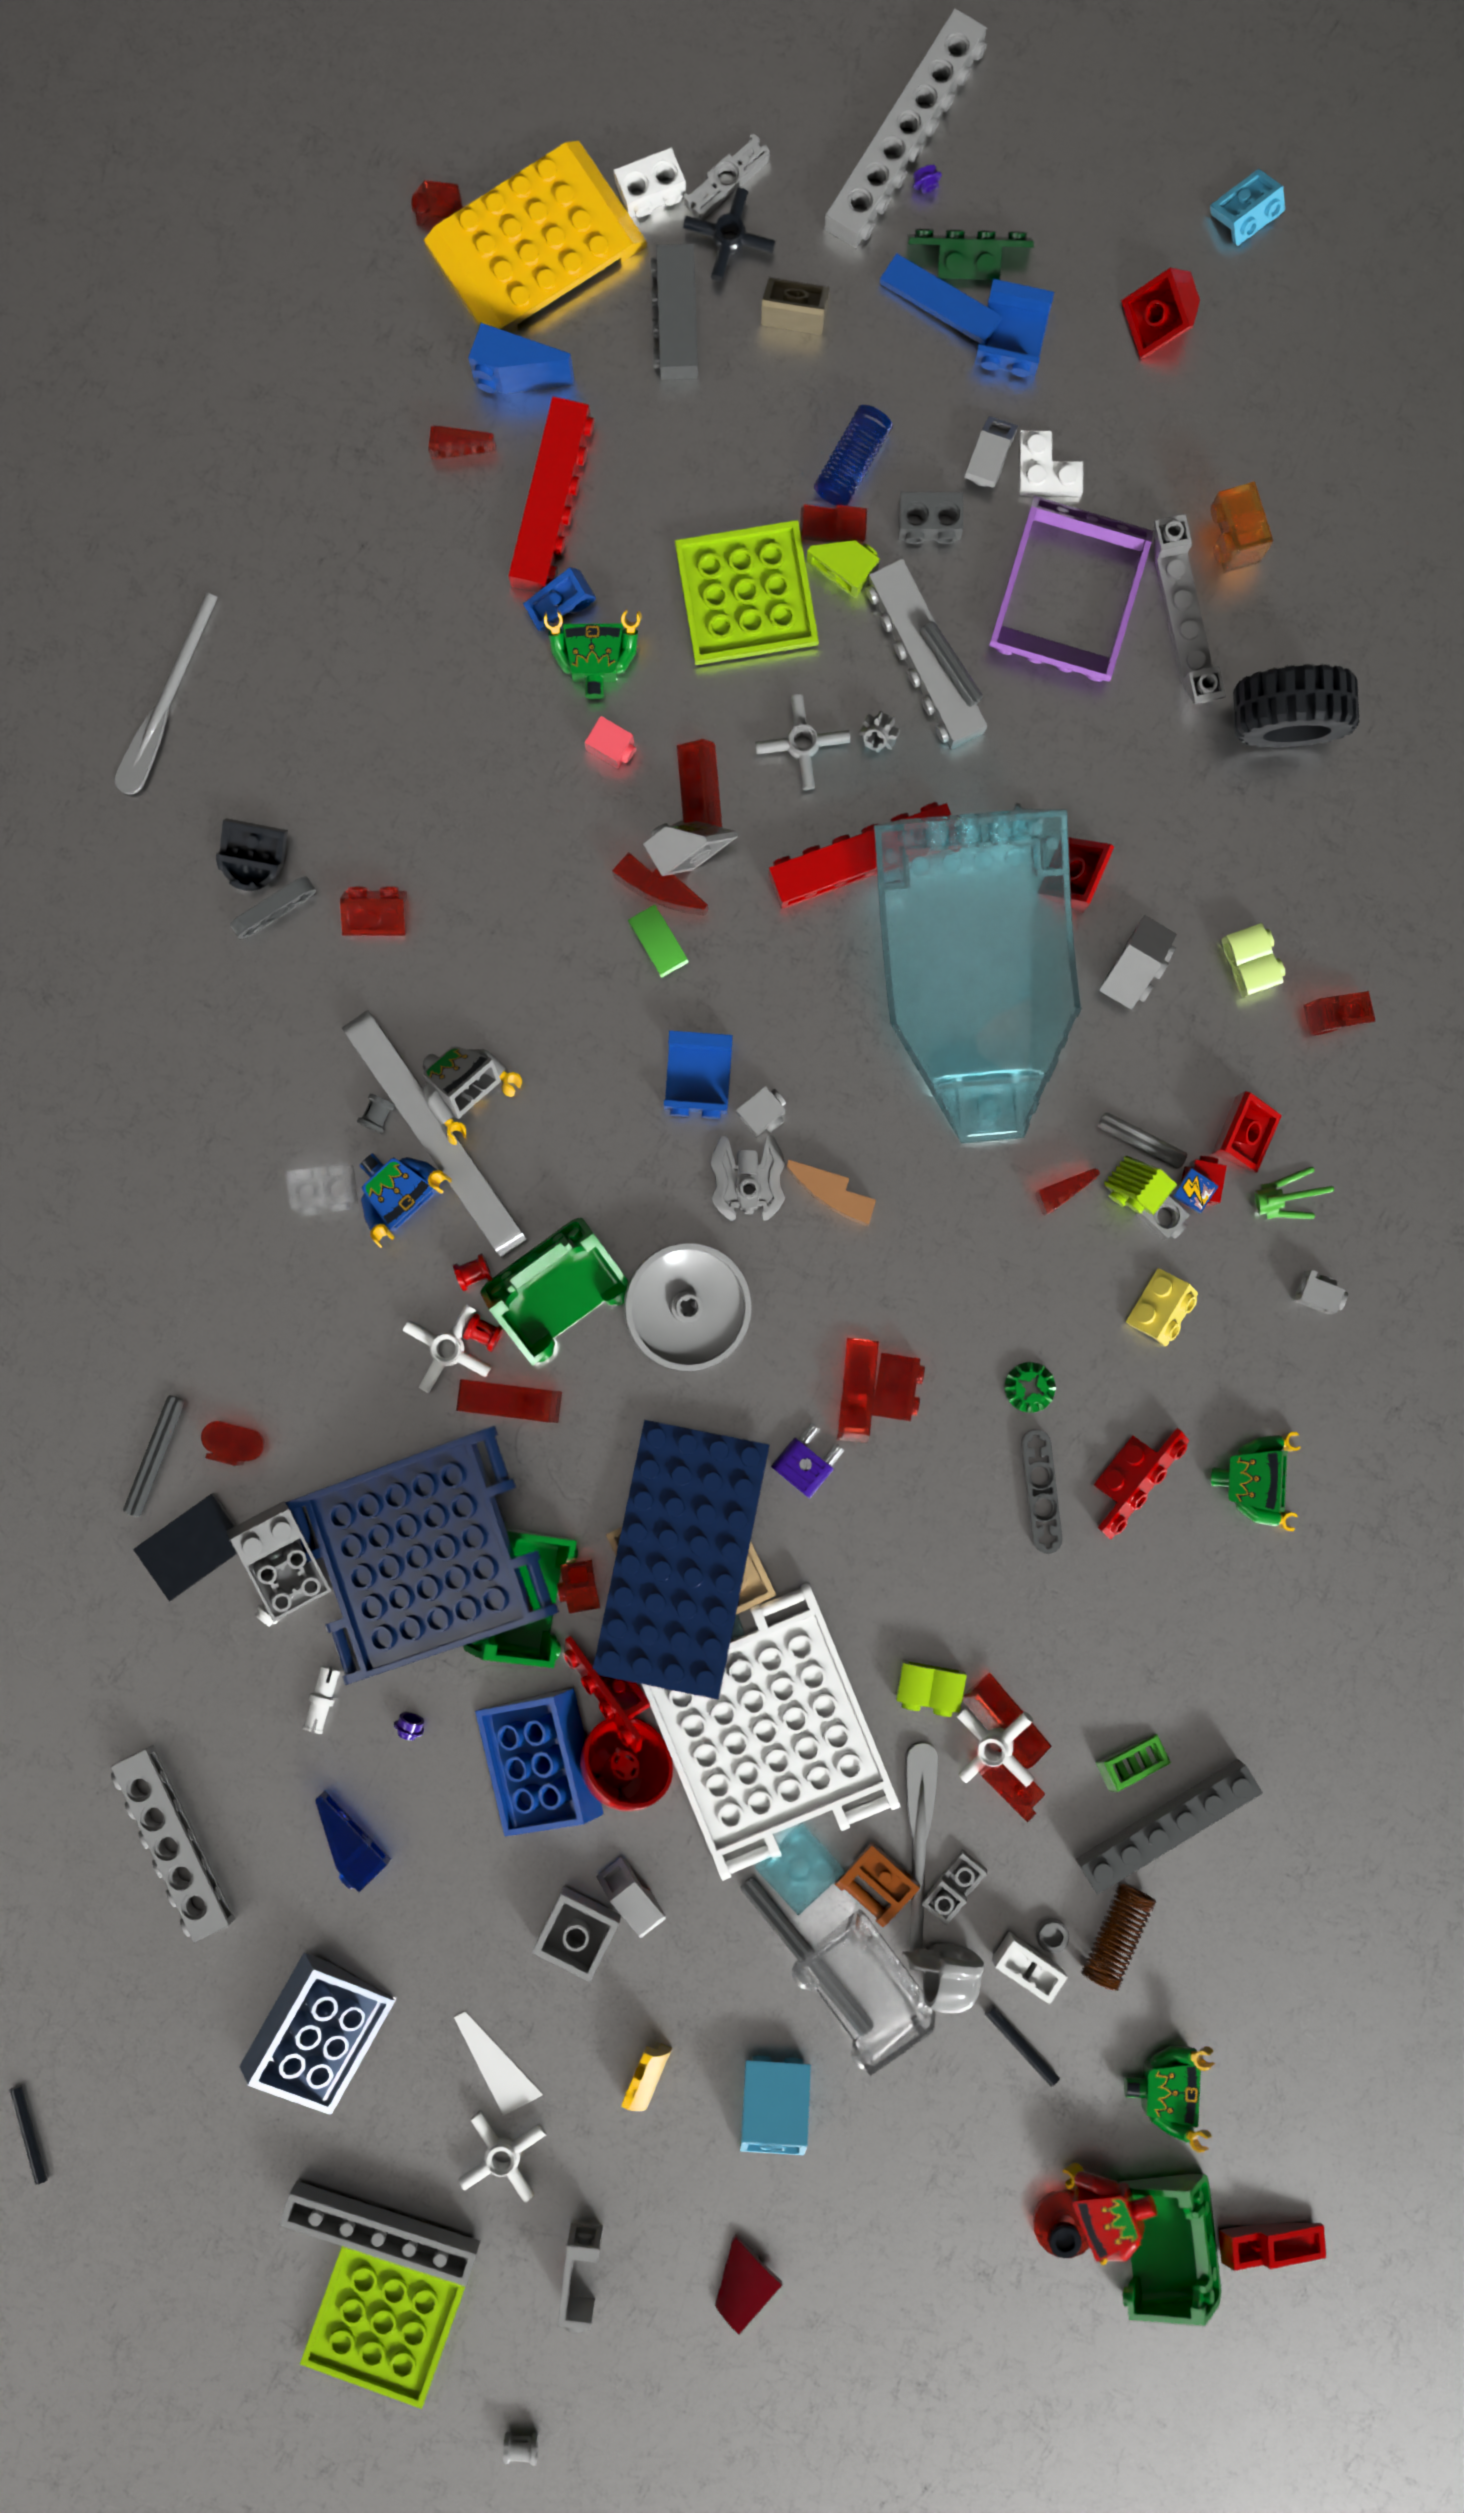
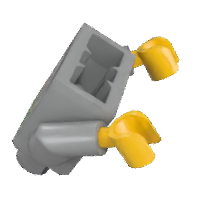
M454 1046L449 1048L440 1057L430 1054L423 1061V1077L426 1081L424 1093L427 1105L441 1125L444 1123L447 1127V1139L452 1145L457 1144L455 1137L451 1134L453 1131H460L466 1139L465 1125L460 1122H454L452 1117L455 1116L457 1119L462 1117L496 1087L501 1080L503 1081L502 1092L509 1097L514 1096L515 1089L508 1083H513L518 1088L522 1084V1078L518 1073H507L505 1071L506 1067L485 1049L466 1050Z

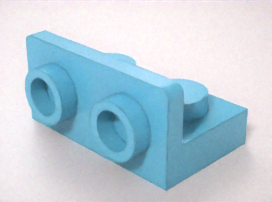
M1257 169L1210 205L1211 215L1231 229L1232 242L1238 246L1285 210L1283 186L1262 170Z

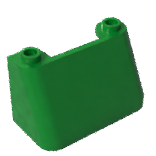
M576 1218L494 1276L493 1280L488 1281L482 1287L480 1294L489 1311L533 1366L537 1362H543L552 1356L555 1346L554 1337L605 1301L607 1305H622L629 1280L583 1218Z
M505 1527L515 1557L536 1550L539 1551L541 1559L538 1562L554 1604L556 1602L561 1570H568L577 1560V1541ZM523 1565L519 1569L533 1610L540 1609L527 1567ZM553 1615L463 1645L466 1652L481 1660L554 1668L555 1660L559 1658L561 1651L560 1642L557 1641L555 1634L550 1632Z
M1185 2174L1119 2182L1129 2185L1134 2199L1151 2195L1157 2209L1156 2216L1143 2219L1145 2226L1143 2238L1141 2239V2244L1131 2256L1133 2278L1128 2286L1124 2287L1122 2294L1123 2305L1128 2309L1129 2320L1206 2326L1218 2309L1221 2301V2281L1210 2184L1207 2175Z

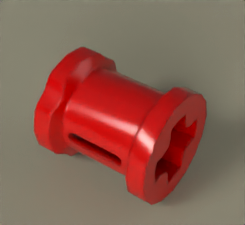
M483 1253L479 1254L475 1260L462 1265L457 1263L453 1265L456 1278L463 1291L468 1290V1286L482 1280H493Z
M475 1313L465 1330L463 1338L466 1340L471 1338L487 1346V1350L492 1352L504 1329L501 1325L496 1327L480 1319V1315Z

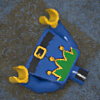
M374 1153L370 1154L359 1166L370 1177L361 1187L364 1192L361 1203L365 1222L370 1229L371 1239L379 1248L383 1247L380 1244L383 1236L387 1235L393 1240L394 1235L391 1231H396L436 1192L442 1194L444 1191L439 1186L443 1180H448L451 1183L452 1179L426 1161L410 1157L397 1160L393 1157L384 1165Z

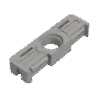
M750 134L749 142L733 156L730 154L725 156L706 173V180L690 195L685 192V206L697 219L705 220L732 196L737 188H741L769 162L770 150L766 145L761 147L760 139L755 134ZM723 171H730L736 178L732 183L724 184L720 182L718 176Z

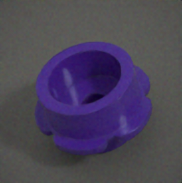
M934 164L920 168L912 175L915 182L913 188L921 190L923 194L935 190L939 187L938 181L941 179L942 173L937 171Z
M401 1713L399 1719L393 1724L394 1728L398 1731V1736L405 1740H415L416 1737H421L424 1732V1719L414 1713Z

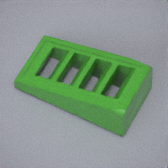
M1153 1734L1096 1762L1097 1768L1110 1792H1119L1171 1764L1157 1734ZM1148 1746H1150L1152 1753L1157 1761L1155 1763L1151 1762L1150 1757L1145 1749ZM1136 1752H1138L1145 1766L1142 1769L1134 1755ZM1125 1758L1133 1772L1131 1774L1128 1773L1122 1761ZM1112 1765H1115L1121 1779L1118 1778Z

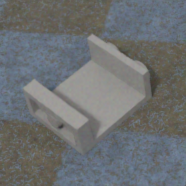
M571 2223L558 2320V2327H565L569 2332L579 2333L583 2332L584 2329L591 2330L595 2299L570 2296L573 2260L598 2263L603 2232L602 2226Z

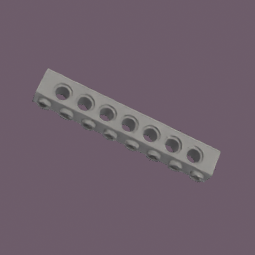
M954 9L826 213L824 230L854 248H857L862 239L867 240L875 226L873 222L878 213L882 215L886 211L891 200L890 193L894 187L900 188L907 175L905 169L910 161L915 163L922 152V142L925 137L928 136L930 138L934 134L939 124V119L937 118L942 110L947 112L955 98L953 92L958 85L963 86L971 72L970 65L973 60L979 61L987 47V42L984 41L986 26ZM956 51L961 53L962 55L955 56L952 55L950 52ZM942 77L945 79V81L940 82L935 80L934 78ZM925 102L930 106L921 107L918 105V103ZM910 128L914 132L905 133L902 131V129ZM892 153L897 155L898 158L890 159L885 155ZM872 179H878L882 183L879 185H874L869 181ZM863 205L866 209L858 211L853 206Z

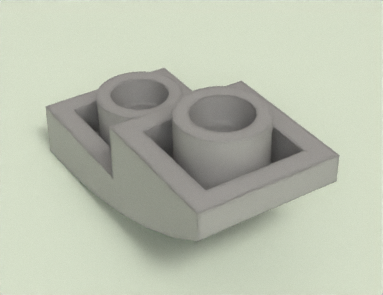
M962 1849L922 1901V1906L947 1926L966 1904L967 1897L988 1874L987 1869Z

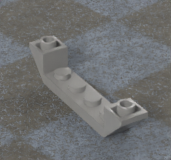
M1186 514L1154 521L1155 566L1181 683L1193 704L1223 699L1226 697L1220 666L1213 667L1188 557L1192 541Z

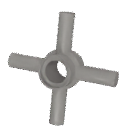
M796 694L791 696L794 728L789 731L786 738L755 742L756 753L765 754L788 751L794 758L799 760L803 790H811L815 788L811 757L816 754L820 746L850 743L849 730L818 734L813 727L806 723L803 695ZM804 736L811 741V745L807 748H800L796 746L794 741L796 738Z

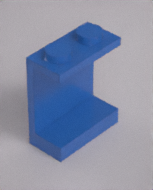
M993 279L987 307L1002 315V318L986 345L979 343L975 364H979L987 370L1003 369L1011 371L1019 377L1035 376L1054 292Z
M669 1031L664 1110H670V1115L688 1117L689 1112H701L702 1118L720 1119L721 1114H727L733 1035Z

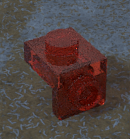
M424 180L413 194L411 200L417 224L425 225L430 217L448 218L462 209L458 184Z

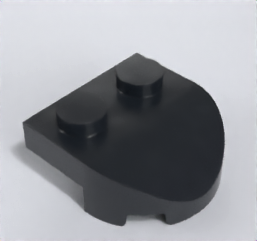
M228 818L224 819L220 851L216 854L218 869L222 870L225 877L229 880V884L237 889L256 891L265 887L279 875L283 868L288 830Z

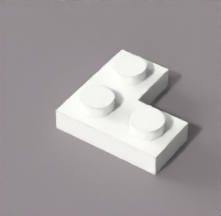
M1021 430L1019 435V496L1081 497L1083 493V462L1052 461V431Z

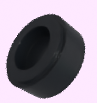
M1058 2222L1048 2232V2243L1056 2256L1071 2258L1079 2252L1082 2240L1078 2229L1072 2223Z

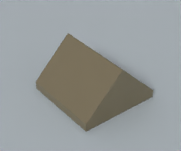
M769 277L762 299L761 326L822 335L830 287Z

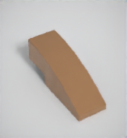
M788 1160L786 1169L812 1197L830 1210L849 1220L865 1226L869 1225L876 1200L846 1191L850 1178Z

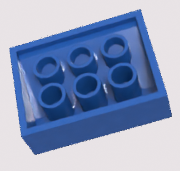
M574 1688L541 1694L475 1711L505 1837L584 1825L604 1814L601 1802L588 1790L581 1772V1753L586 1737Z

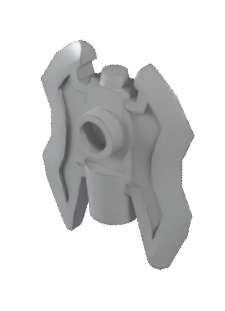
M726 1135L720 1137L711 1159V1167L716 1175V1189L711 1199L719 1212L729 1220L734 1221L736 1219L737 1212L734 1211L735 1207L743 1210L744 1214H754V1210L762 1207V1219L768 1220L778 1212L786 1199L780 1186V1174L785 1162L775 1138L772 1135L767 1136L760 1165L758 1153L755 1150L738 1151L736 1165L728 1137Z

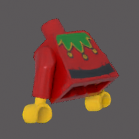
M1071 2163L1062 2170L1063 2173H1067L1071 2177L1065 2182V2185L1068 2189H1072L1074 2186L1078 2187L1075 2190L1072 2204L1095 2261H1099L1101 2265H1105L1108 2261H1128L1141 2244L1145 2228L1143 2219L1157 2215L1156 2205L1152 2196L1134 2199L1127 2183H1117L1115 2180L1084 2172L1081 2165Z

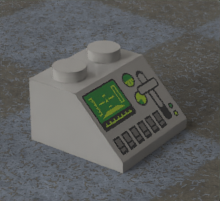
M681 820L671 826L664 823L651 831L652 837L644 842L643 845L660 874L667 876L695 870L739 836L734 830L699 821L684 823Z

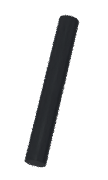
M994 2005L988 2008L984 2015L1047 2084L1053 2087L1060 2077Z
M18 2085L9 2089L34 2184L38 2185L46 2182L48 2179L22 2085Z

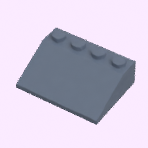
M303 1953L239 2066L248 2086L331 2115L395 2002L394 1998L328 1961Z

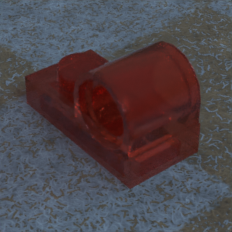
M1369 991L1320 998L1303 1005L1310 1036L1376 1022Z

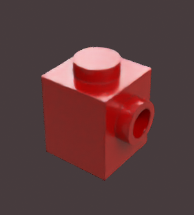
M1200 1156L1199 1160H1194L1190 1162L1189 1166L1184 1167L1181 1182L1190 1169L1195 1170L1218 1185V1188L1207 1204H1219L1221 1202L1227 1165L1218 1164V1158Z

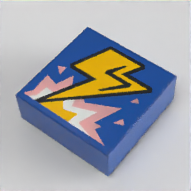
M1190 1169L1173 1194V1197L1196 1212L1201 1213L1218 1188V1185L1195 1170Z

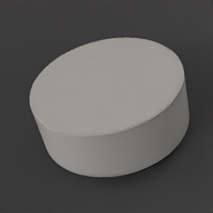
M1050 1918L1039 1924L1036 1930V1939L1044 1951L1059 1953L1069 1943V1932L1060 1920Z

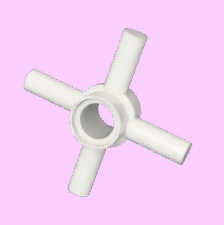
M465 1304L450 1332H442L438 1335L410 1320L407 1321L403 1331L429 1345L431 1356L434 1359L418 1388L430 1393L443 1368L455 1365L458 1362L483 1377H487L492 1366L465 1352L464 1342L461 1339L477 1310ZM445 1340H451L455 1344V1353L449 1358L443 1357L439 1351L441 1343Z
M966 1708L957 1715V1718L979 1739L978 1755L958 1773L964 1782L967 1783L986 1765L997 1767L1001 1764H1004L1025 1787L1035 1779L1012 1755L1013 1740L1033 1722V1718L1029 1713L1023 1712L1006 1729L993 1728L989 1731ZM993 1742L998 1744L1001 1747L1002 1752L994 1751L990 1747L989 1743Z
M478 2112L470 2120L488 2146L485 2152V2161L458 2179L461 2187L466 2190L492 2173L498 2177L507 2176L524 2202L530 2200L535 2194L517 2166L520 2160V2153L546 2135L545 2129L539 2123L514 2141L508 2137L498 2138L483 2114ZM498 2151H504L509 2154L511 2160L505 2163L499 2162L494 2154Z

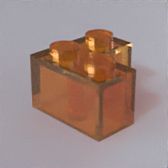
M1255 481L1219 491L1210 508L1213 522L1215 524L1218 523L1221 534L1213 549L1217 564H1222L1223 571L1226 573L1260 563L1273 543V538Z

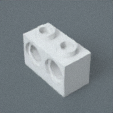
M672 147L614 170L615 186L623 206L631 218L634 216H646L653 209L663 205H674L684 197L686 192L685 179ZM662 178L672 179L669 183H661L659 180ZM633 189L643 190L641 194L637 195L630 193Z
M1011 1932L1007 1934L991 1958L998 1970L1049 2005L1068 1978L1062 1967Z

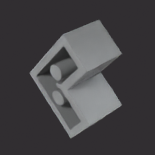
M1144 915L1130 936L1121 955L1106 976L1099 991L1131 1010L1138 1000L1144 1002L1154 987L1149 983L1153 977L1161 978L1176 950L1172 943L1177 934Z

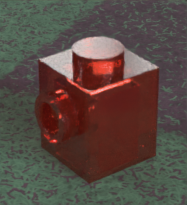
M592 1560L560 1565L562 1582L557 1583L560 1602L566 1601L569 1614L601 1608Z

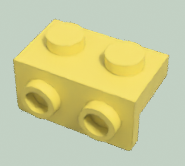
M1157 1268L1126 1323L1156 1339L1160 1344L1167 1346L1170 1340H1174L1179 1334L1180 1324L1185 1315L1190 1313L1195 1307L1198 1292L1189 1283Z

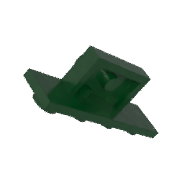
M915 229V235L908 234L907 240L909 244L939 245L937 277L944 279L1000 280L1002 247L1034 248V240L1027 238V232L1010 231L1008 232V237H996V231L987 230L977 231V236H965L964 230H946V235H933V229Z

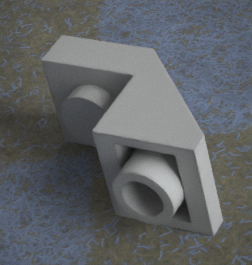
M989 416L981 430L965 478L972 480L979 486L994 488L1002 473L1007 452L1016 436L1018 426Z
M620 1857L596 1876L611 1904L639 1937L642 1938L666 1919L653 1893L640 1885L630 1865L624 1858Z

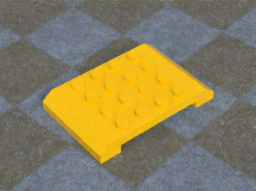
M580 141L563 143L435 225L424 239L426 248L478 326L480 327V324L483 323L509 333H514L518 330V323L619 259L623 263L647 247L646 239Z

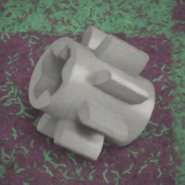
M879 711L875 717L868 714L863 721L864 725L859 731V735L864 736V746L876 750L877 753L884 747L891 750L896 742L895 739L900 733V729L895 728V717L884 714L882 711Z

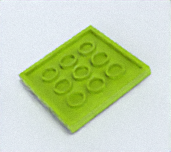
M798 520L675 540L695 665L819 644Z
M342 2246L300 2365L422 2409L466 2286Z

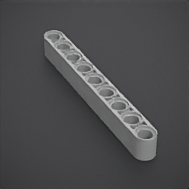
M367 1010L343 1026L344 1033L436 1166L452 1179V1182L448 1181V1183L498 1255L502 1258L527 1240L526 1236L454 1132L451 1134L455 1137L457 1144L452 1145L449 1143L447 1127L444 1123L441 1125L429 1109L424 1089L372 1014Z

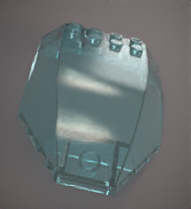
M1020 809L902 819L874 825L880 927L890 1024L961 1144L1024 1138L1030 1126L1032 1115L1036 1113L1040 1104L1039 1100L1047 1082L1049 1083L1059 1061L1060 1052L1068 1041V1034L1082 1009L1073 937L1067 809Z

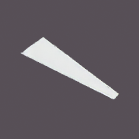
M466 2012L454 2017L503 2116L543 2095Z

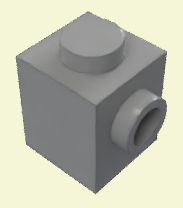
M765 1086L736 1110V1114L753 1135L757 1137L766 1129L770 1133L773 1132L784 1122L782 1116L786 1112L783 1107L786 1101L776 1089L770 1092Z

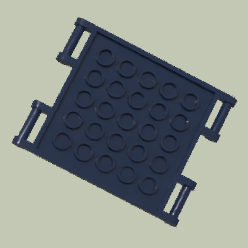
M496 1426L480 1430L285 1502L315 1560L323 1557L343 1617L325 1624L327 1633L332 1635L345 1674L342 1676L345 1685L559 1613L557 1604H553L538 1562L541 1559L539 1551L536 1550L515 1557L500 1514L495 1495L517 1487L514 1479H510L496 1439V1436H498ZM481 1441L484 1442L498 1483L493 1486L490 1484L477 1443ZM306 1506L319 1545L318 1549H316L302 1508ZM300 1539L303 1551L306 1555V1563L311 1562L312 1560ZM523 1565L527 1567L540 1609L533 1610L519 1569ZM345 1627L347 1628L360 1670L356 1669L343 1630Z

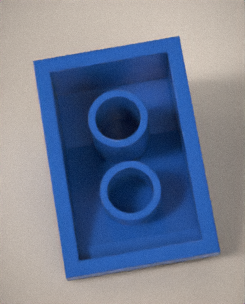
M483 323L480 324L468 357L474 383L478 388L488 393L497 391L502 394L573 386L575 379L571 353Z

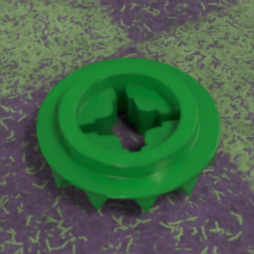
M1025 1362L1015 1366L1009 1372L1005 1381V1394L1008 1401L1016 1409L1027 1413L1038 1412L1045 1409L1053 1401L1056 1385L1053 1374L1044 1365L1035 1362ZM1037 1375L1035 1386L1042 1392V1395L1031 1393L1024 1400L1026 1388L1022 1386V1383L1018 1382L1019 1379L1030 1382Z

